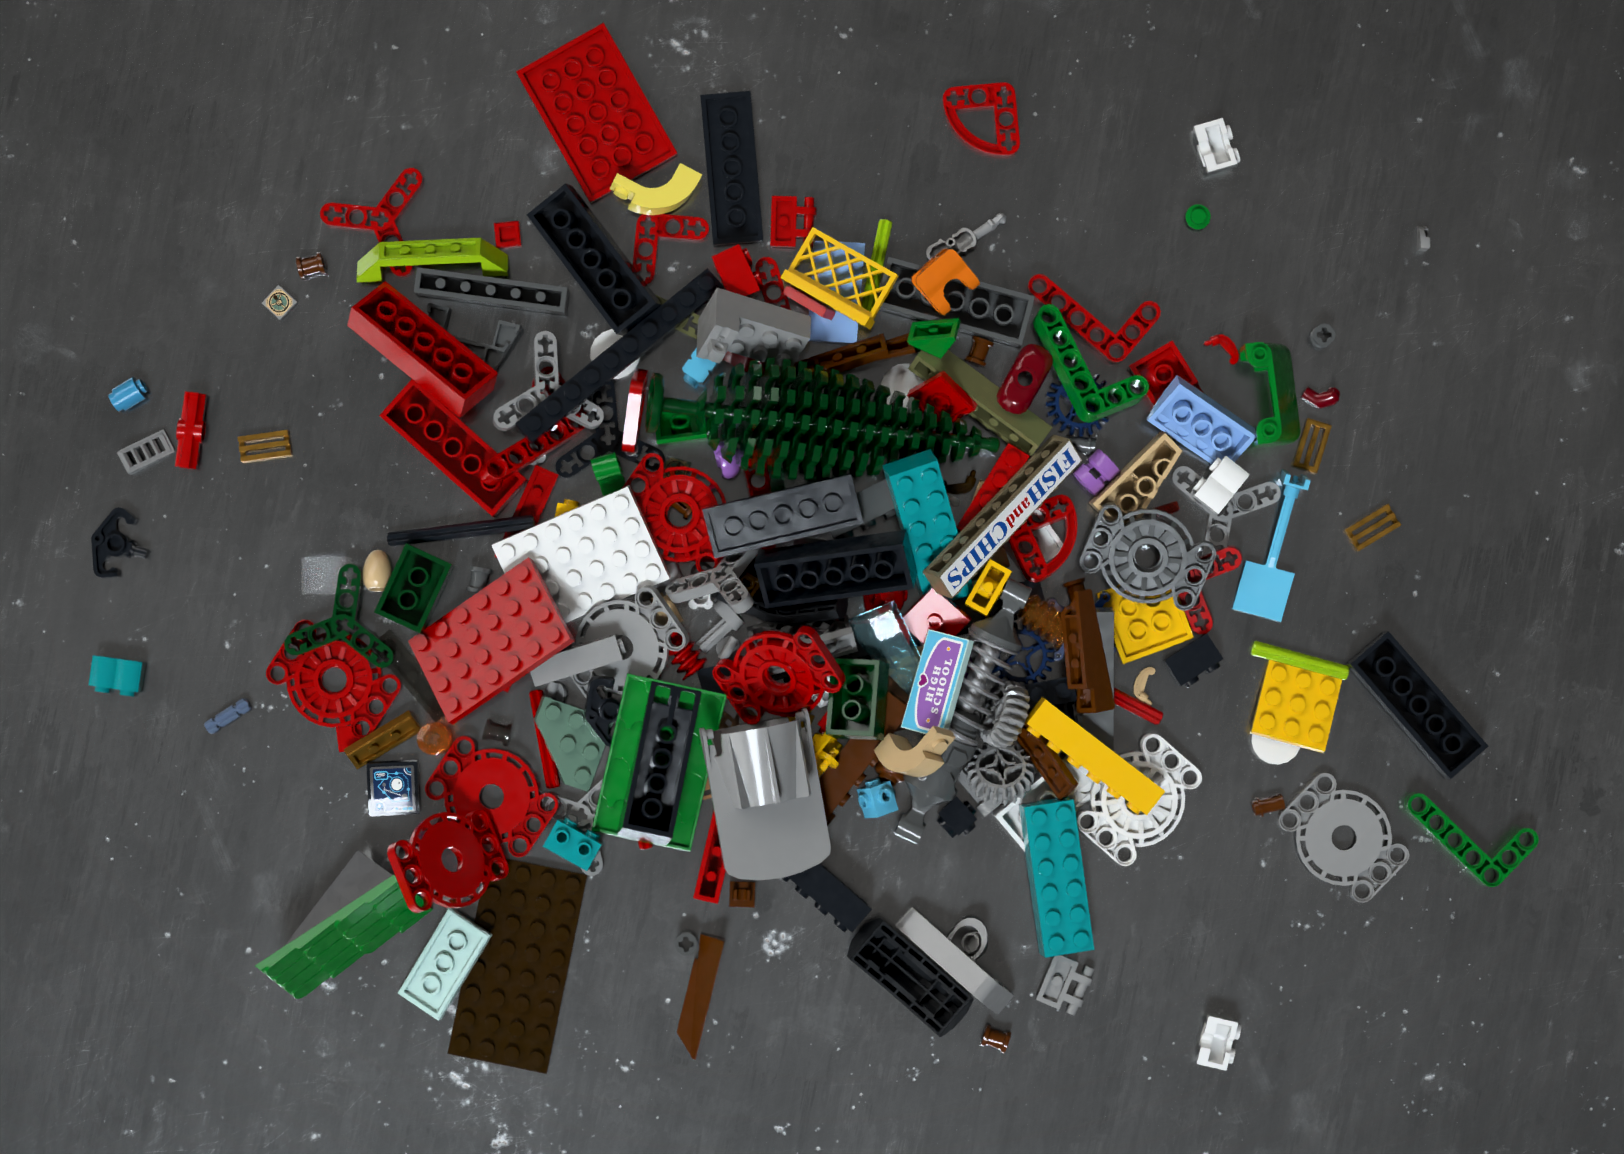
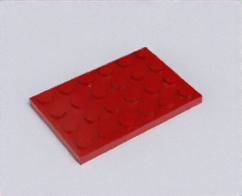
M604 22L516 71L590 204L612 192L610 187L617 173L632 181L678 155Z
M528 557L424 629L422 634L418 633L408 640L448 723L454 725L575 642L534 561Z

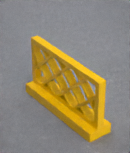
M812 227L789 269H785L780 278L871 330L875 323V316L899 276ZM817 235L824 239L826 249L812 252L811 243ZM829 243H831V244H833V245H835V246H834V247H829ZM839 249L845 251L847 261L834 264L831 252ZM827 253L830 266L817 269L814 257ZM849 254H851L852 256H854V257H856V258L850 259V255H849ZM810 258L813 271L803 274L796 270L802 260ZM860 261L865 262L868 273L855 276L852 264ZM848 265L851 278L838 281L835 269ZM871 266L874 267V268L877 269V270L872 271V270H871ZM831 270L834 283L828 285L820 284L818 274ZM884 273L890 276L885 286L876 288L874 275ZM813 275H814V276H815V280H813V279L810 278L809 276H813ZM869 277L872 290L859 293L856 281ZM852 282L855 295L843 297L839 286ZM835 287V288H836V292L833 291V290H831L830 288ZM874 294L875 304L871 311H868L862 307L860 298ZM857 299L858 305L851 300Z

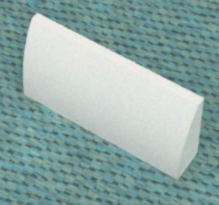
M1061 752L1059 757L1078 782L1077 787L1067 796L1074 799L1075 811H1077L1090 800L1094 781L1086 776L1089 772L1083 766L1077 769L1066 760L1069 756L1065 752ZM1040 772L1034 775L1031 790L1025 793L1023 799L1017 797L1015 804L1008 800L1006 806L1001 803L992 811V814L1025 851L1019 804L1055 799L1057 797ZM1100 783L1097 786L1095 795L1100 791Z

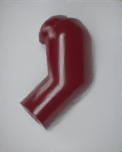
M1307 386L1301 397L1318 408H1325L1335 405L1339 401L1340 391L1335 387H1331L1328 391L1318 393Z

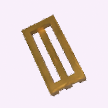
M1310 418L1306 419L1292 467L1317 474L1332 425ZM1314 425V431L1304 463H1300L1310 427ZM1321 427L1324 428V432L1312 467L1309 466V462Z
M289 430L237 437L241 462L292 455ZM284 436L283 441L245 446L246 441ZM279 446H285L286 449L284 451L246 456V451Z
M1386 504L1344 530L1357 552L1401 526L1396 515L1390 509L1389 504ZM1386 511L1388 516L1357 535H1353L1352 531ZM1388 521H1392L1393 524L1363 543H1358L1357 540Z

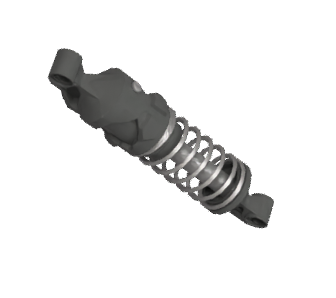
M1008 578L1000 596V599L1003 600L1002 607L991 617L971 624L969 628L971 636L965 639L981 642L982 645L979 648L973 644L972 649L977 653L971 652L970 657H974L975 661L974 663L968 661L967 666L970 668H966V673L969 674L967 679H963L962 690L958 696L949 728L956 738L941 755L944 764L937 771L924 777L903 775V779L913 798L912 807L906 814H902L894 834L918 844L926 826V823L923 822L924 814L935 805L954 800L958 792L955 784L961 770L972 759L977 750V745H979L976 740L978 735L976 731L977 729L985 730V727L980 724L979 717L974 711L977 710L988 716L992 715L990 710L977 705L981 695H984L993 700H999L997 695L984 690L988 680L1001 685L1006 684L1004 680L992 675V670L995 664L1008 670L1013 669L1012 665L999 660L998 657L1001 651L1017 655L1022 650L1023 644L1013 625L1014 613L1019 608H1024L1031 593V587Z

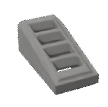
M163 429L117 451V454L127 473L132 475L176 451ZM160 438L165 448L163 452H161L155 441ZM151 443L156 453L155 456L151 455L146 446L147 444ZM139 448L142 449L145 457L147 458L144 461L141 459L137 451V449ZM131 452L137 462L136 465L132 464L128 456Z

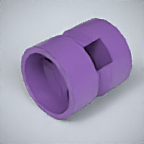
M1097 449L1088 458V464L1082 463L1073 472L1075 478L1093 496H1096L1105 488V481L1111 482L1120 473L1118 467L1100 449ZM1093 469L1100 476L1097 479L1090 473Z

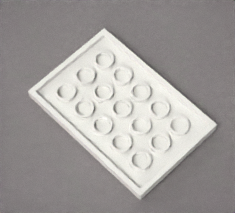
M630 485L492 544L504 574L528 557L534 561L565 623L588 614L593 608L606 601L624 599L635 594L644 586H654L671 578Z

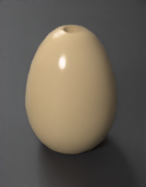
M374 550L368 555L364 563L362 579L369 591L382 592L392 574V566L389 557L384 551Z

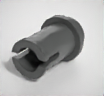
M1066 435V438L1075 443L1073 445L1077 452H1085L1089 456L1090 453L1095 452L1097 439L1092 438L1091 435H1089V438Z

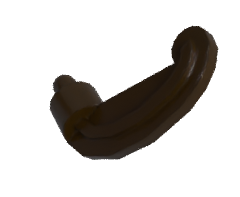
M972 470L970 476L967 475L965 483L947 485V481L943 480L946 492L959 495L971 491L976 483L977 478H974L976 471Z

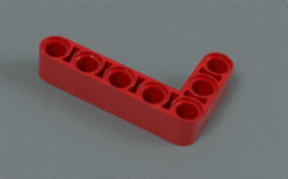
M1043 274L1034 275L1027 284L1028 294L1035 296L1034 300L1041 306L1052 304L1051 300L1054 297L1063 298L1065 307L1059 309L1067 327L1111 364H1118L1128 356L1156 323L1161 313L1157 303L1146 301L1138 307L1115 335ZM1034 281L1044 282L1046 290L1042 293L1035 292L1032 288ZM1145 307L1152 308L1155 312V317L1151 320L1145 319L1142 316V309ZM1073 313L1082 314L1084 317L1082 325L1077 326L1071 322V315ZM1134 326L1138 329L1139 335L1136 339L1127 337L1125 333L1127 327ZM1099 329L1103 333V340L1100 342L1093 341L1090 338V331ZM1117 345L1122 349L1123 353L1120 358H1114L1110 355L1109 348L1111 346Z
M544 367L540 372L546 375L550 374L553 371V367ZM558 372L559 385L562 386L566 382ZM534 378L532 381V387L535 386ZM545 384L544 390L540 393L544 394L545 398H547L553 392L549 391V385ZM582 406L579 412L576 414V416L580 417L581 413L586 414V412L583 411ZM565 417L534 442L538 447V451L530 447V442L525 437L491 457L481 467L479 476L485 484L496 485L573 439L585 427L578 424V427H575L570 423V419ZM550 431H554L558 435V439L553 438ZM510 455L516 456L518 463H514L510 459ZM489 467H494L498 471V475L492 474Z

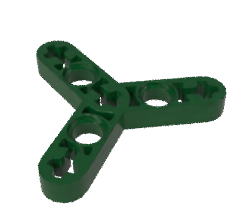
M346 564L339 570L332 617L291 633L286 637L284 646L289 654L302 655L342 639L379 668H386L393 664L395 654L392 648L356 621L362 585V571L357 565ZM350 568H353V572L357 574V578L351 580V586H356V591L341 589L342 584L348 585V578L344 577V573L349 572ZM344 593H350L354 598L353 605L348 608L343 607L340 603V598ZM347 619L349 621L347 626L352 630L356 626L359 628L352 635L351 640L347 638L351 635L347 630H342L341 632L338 630V620L344 621ZM319 627L325 629L327 633L326 639L322 642H317L313 638L314 630ZM308 632V639L313 646L309 647L308 642L300 645L299 651L296 648L290 647V644L293 643L292 638L296 637L297 640L305 639L304 633ZM362 633L370 638V644L366 648H360L356 643V638ZM375 642L379 643L375 647L380 652L388 651V662L382 661L379 663L377 661L379 656L374 652L371 653V656L367 654L374 647Z

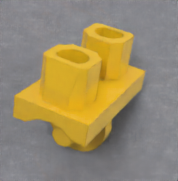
M816 733L812 738L819 777L828 766L834 769L838 767L839 763L835 760V757L843 747L835 738L825 733Z

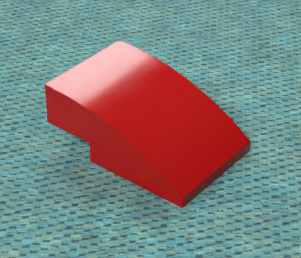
M1173 340L1129 365L1134 376L1140 375L1148 381L1149 390L1145 397L1152 409L1176 375L1203 392L1198 380Z

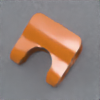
M942 249L913 274L911 278L912 284L941 315H946L951 310L950 304L945 299L943 292L948 281L958 279L972 290L980 285L979 279L953 249Z

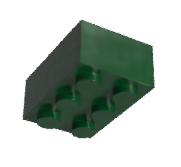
M406 543L374 613L422 634L455 565Z
M835 659L845 675V682L840 691L829 693L825 734L836 739L884 740L889 664L881 660ZM830 676L831 684L836 685L839 683L834 676Z

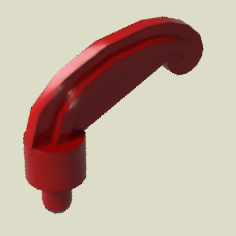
M1219 334L1209 337L1210 340L1204 342L1205 346L1220 344L1231 356L1230 364L1234 365L1238 362V350L1229 337Z

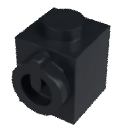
M955 796L954 800L950 801L938 812L940 817L937 821L952 838L956 835L959 836L961 833L966 836L976 827L974 822L977 818L974 814L977 811L968 801L962 803Z

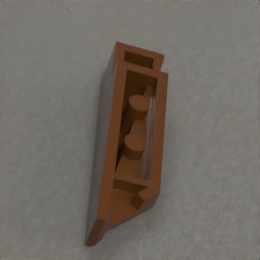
M884 333L800 361L808 362L807 369H812L813 378L814 366L816 364L824 366L823 371H826L828 376H830L831 369L839 370L841 373L866 364L916 355L918 352L916 347L909 345L907 342L909 333L886 340ZM799 361L795 362L793 366L796 369V377Z
M1092 590L1075 591V598L1061 612L1068 689H1077V713H1099L1113 710L1115 703Z
M700 934L698 958L694 959L677 1029V1034L694 1060L697 1058L725 939Z

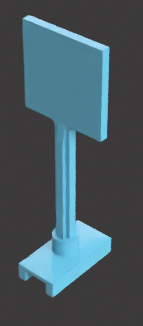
M1282 469L1279 479L1285 484L1283 492L1285 497L1266 564L1245 561L1232 607L1235 610L1279 622L1282 621L1295 573L1277 569L1276 564L1295 498L1298 499L1300 489H1309L1311 481L1307 475L1303 474L1300 481H1298L1299 477L1293 475V478L1290 479V473Z

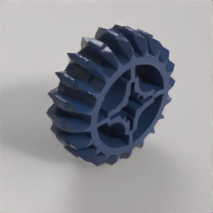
M1095 374L1093 380L1098 390L1102 389L1107 384V381L1104 380L1098 384L1096 381L1100 375ZM1057 377L1061 385L1051 383L1050 387L1056 392H1047L1046 396L1053 398V401L1045 403L1046 407L1054 408V410L1047 413L1048 417L1055 414L1057 416L1052 424L1056 425L1061 421L1063 423L1059 429L1061 432L1067 426L1070 427L1069 436H1073L1075 429H1078L1079 437H1083L1084 429H1087L1088 434L1092 435L1093 425L1097 430H1101L1102 426L1098 421L1101 420L1107 423L1109 421L1107 417L1090 423L1072 422L1077 414L1076 411L1072 413L1074 407L1059 377ZM1060 395L1070 404V410L1066 417L1062 414L1059 407ZM1086 404V408L1090 412H1096L1092 405Z
M1013 622L1018 635L1029 636L1036 643L1029 647H1022L1021 652L1032 649L1024 657L1027 667L1024 663H1020V660L1009 663L1016 656L1012 654L1003 662L1009 665H1020L1027 676H1013L1005 670L1006 668L998 665L993 668L991 674L999 671L1001 674L998 678L1003 679L1005 677L1010 681L1023 682V685L1029 684L1028 681L1030 680L1032 683H1037V676L1045 680L1047 677L1042 673L1043 669L1048 672L1052 671V668L1047 666L1046 662L1055 661V658L1047 657V653L1055 651L1053 647L1046 649L1045 644L1050 643L1051 639L1047 638L1042 641L1041 637L1045 634V631L1041 630L1036 635L1034 633L1037 628L1036 625H1032L1030 631L1026 630L1027 622L1022 623L1021 629H1018L1017 623ZM1041 650V662L1034 672L1030 664V657L1036 651Z

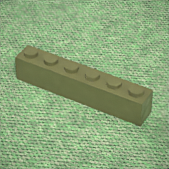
M921 350L908 368L923 381L944 370L978 404L976 409L969 413V415L1007 443L1030 456L1029 459L1053 428L1029 409L1022 414H1013L1003 409L997 402L999 387L949 350L941 359Z

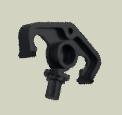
M114 508L91 537L93 570L95 575L100 578L121 577L118 569L112 567L109 570H105L103 568V563L108 556L119 557L126 553L127 558L139 556L146 559L149 554V549L138 546L133 539L129 542L125 534L117 531V519L119 517H123L127 524H134L139 520L125 508Z
M593 676L588 682L584 716L604 744L610 747L612 737L608 735V725L616 721L620 702L614 698L602 699L597 693V687L604 685L606 688L613 686L615 679L614 677Z

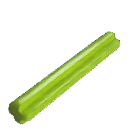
M886 219L879 220L871 260L881 266L884 265L892 227V221ZM871 266V270H872V271L877 270V269H875L874 267ZM881 274L873 276L876 288H879ZM867 277L864 292L872 290L869 277ZM874 294L862 298V307L871 311L875 304Z
M1254 641L1251 648L1253 656L1346 680L1349 675V667L1343 664L1259 641Z

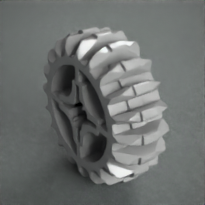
M1004 680L1005 685L997 683L991 689V693L997 695L999 700L987 697L986 702L983 703V708L990 710L992 715L988 716L980 712V724L985 727V730H979L980 738L983 739V742L993 747L1006 748L1011 746L1013 741L1017 740L1018 734L1022 733V727L1025 725V720L1028 716L1027 711L1030 708L1028 704L1030 696H1028V690L1025 689V686L1015 681Z
M985 743L983 750L977 748L975 755L966 766V780L969 783L970 791H975L976 798L983 796L984 803L993 800L994 806L998 802H1002L1006 806L1008 800L1015 804L1017 797L1023 799L1025 793L1031 790V784L1034 782V766L1031 764L1030 756H1025L1024 749L1017 751L1016 744L1012 747L998 748L990 747Z

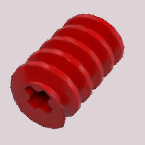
M677 632L671 634V642L676 646H680L683 642L682 636ZM695 641L688 642V645L679 651L669 650V656H675L671 664H681L677 669V673L686 672L682 679L683 681L702 669L707 660L706 657L697 658L701 652L700 649L691 650Z

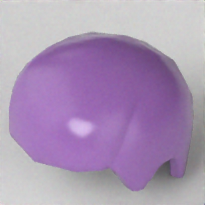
M719 441L714 454L718 468L722 469L723 475L721 476L726 479L734 478L740 471L739 464H736V452L730 464L721 456V448L724 446V441Z

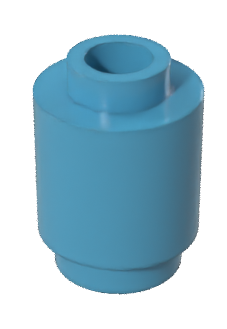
M131 377L113 388L112 393L108 394V397L118 412L123 409L126 411L146 399L145 393L148 389L141 379L136 380V378Z

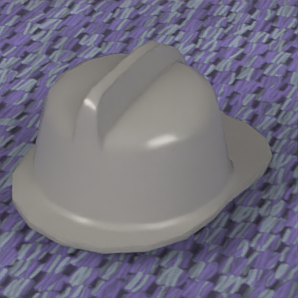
M976 918L961 920L947 936L974 962L981 958L988 949L987 929Z

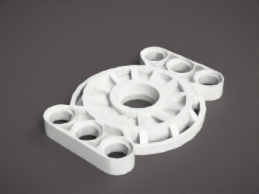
M1148 733L1142 737L1140 741L1142 752L1132 751L1119 755L1121 758L1132 756V761L1127 762L1165 790V793L1148 815L1142 811L1137 815L1126 806L1125 798L1120 796L1119 799H1116L1106 790L1109 786L1100 781L1102 785L1098 800H1095L1098 784L1093 782L1090 793L1091 810H1082L1076 815L1078 830L1112 860L1122 866H1129L1134 863L1137 855L1135 847L1154 845L1174 831L1181 820L1185 808L1184 788L1195 789L1202 782L1201 772L1166 740L1155 733ZM1152 737L1156 738L1159 742V747L1154 752H1150L1146 748L1147 740ZM1169 754H1174L1178 760L1173 768H1167L1164 762ZM1138 756H1143L1144 760H1139ZM1192 770L1196 774V780L1193 784L1188 785L1184 782L1183 775L1185 772ZM1178 799H1180L1179 810L1177 815H1175L1178 805ZM1096 806L1100 807V811H1096ZM1088 814L1093 817V825L1085 829L1082 828L1080 819ZM1172 819H1174L1171 826L1165 832H1163V830L1170 824ZM1103 831H1109L1112 834V840L1107 845H1102L1099 841V835ZM1158 834L1157 838L1144 842L1145 838L1153 837ZM1123 847L1129 848L1131 856L1127 861H1120L1118 858V851Z

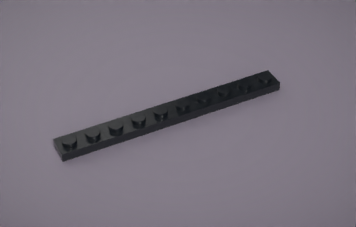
M708 268L705 269L518 420L515 426L531 444L536 442L711 299L716 288L723 289L724 286Z

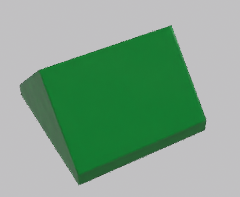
M661 413L660 424L656 432L658 447L708 440L705 418L700 432L693 415Z

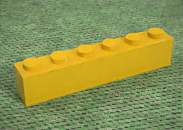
M1043 697L1026 717L1025 723L1029 725L1026 729L1037 738L1042 735L1049 741L1046 744L1058 754L1061 750L1069 756L1066 759L1077 769L1080 766L1087 769L1089 772L1086 776L1095 783L1099 784L1102 781L1109 787L1106 791L1116 799L1122 796L1129 801L1126 806L1137 815L1140 811L1148 815L1165 793V790Z

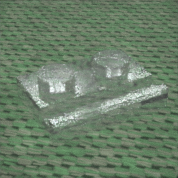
M353 557L301 558L302 595L336 594L339 570L346 564H352ZM350 568L349 572L344 573V577L348 578V585L342 584L341 589L353 590V586H351L353 568Z

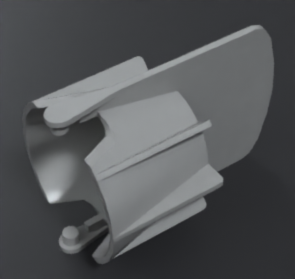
M802 708L801 712H796V720L790 722L788 717L759 721L754 725L742 724L715 731L712 729L705 730L704 727L699 728L724 869L728 875L747 880L780 879L810 869L822 863L830 855L831 844L807 708ZM711 739L712 745H708L707 740Z

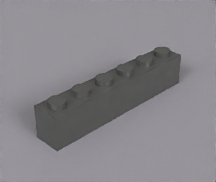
M418 267L414 285V293L417 296L566 315L569 297L568 287Z
M1095 607L1114 698V611L1112 607ZM1114 709L1099 713L1077 714V724L1114 751Z

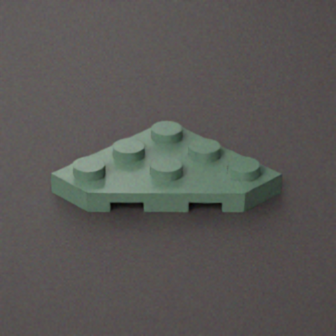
M542 695L534 721L544 738V743L552 760L555 762L561 780L566 785L589 792L605 744L587 722L584 716L585 710ZM614 722L608 725V735Z

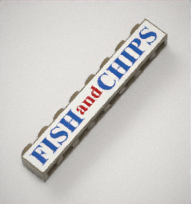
M1053 434L927 566L923 573L937 594L949 598L957 595L983 565L994 556L1000 547L1010 539L1016 530L1027 521L1033 512L1041 507L1050 494L1058 489L1067 476L1074 472L1075 468L1082 462V459L1069 438Z

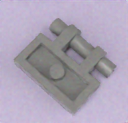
M1062 955L1053 956L1036 1000L1060 1009L1064 1000L1069 1003L1066 1012L1075 1016L1078 1008H1082L1084 1003L1082 999L1087 987L1092 984L1093 979L1091 977L1095 969L1085 965L1082 974L1075 972L1079 962ZM1073 979L1078 984L1074 994L1070 995L1067 993V990Z

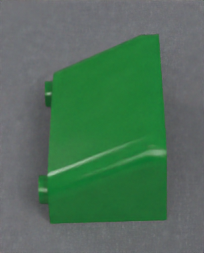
M1254 342L1244 344L1238 349L1240 362L1245 361L1253 367L1254 372H1267L1272 417L1262 419L1258 423L1256 439L1251 443V449L1295 442L1300 436L1301 429L1290 350L1285 345L1276 343Z

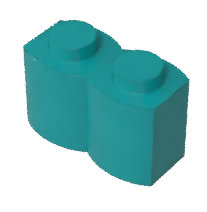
M93 655L88 685L95 686L94 691L110 693L111 688L120 690L119 695L134 697L135 692H142L146 662Z

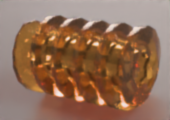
M1038 595L1031 596L1024 608L1020 609L1018 618L1025 616L1023 625H1027L1032 621L1030 629L1035 631L1040 627L1038 635L1042 637L1048 633L1046 641L1051 642L1055 638L1054 647L1059 648L1064 643L1061 612H1057L1054 606H1049L1047 601H1041Z
M428 723L419 730L417 743L424 753L437 755L446 752L451 747L453 734L451 729L443 723ZM432 733L439 734L440 738L437 739L438 744L431 743L430 739L433 738Z

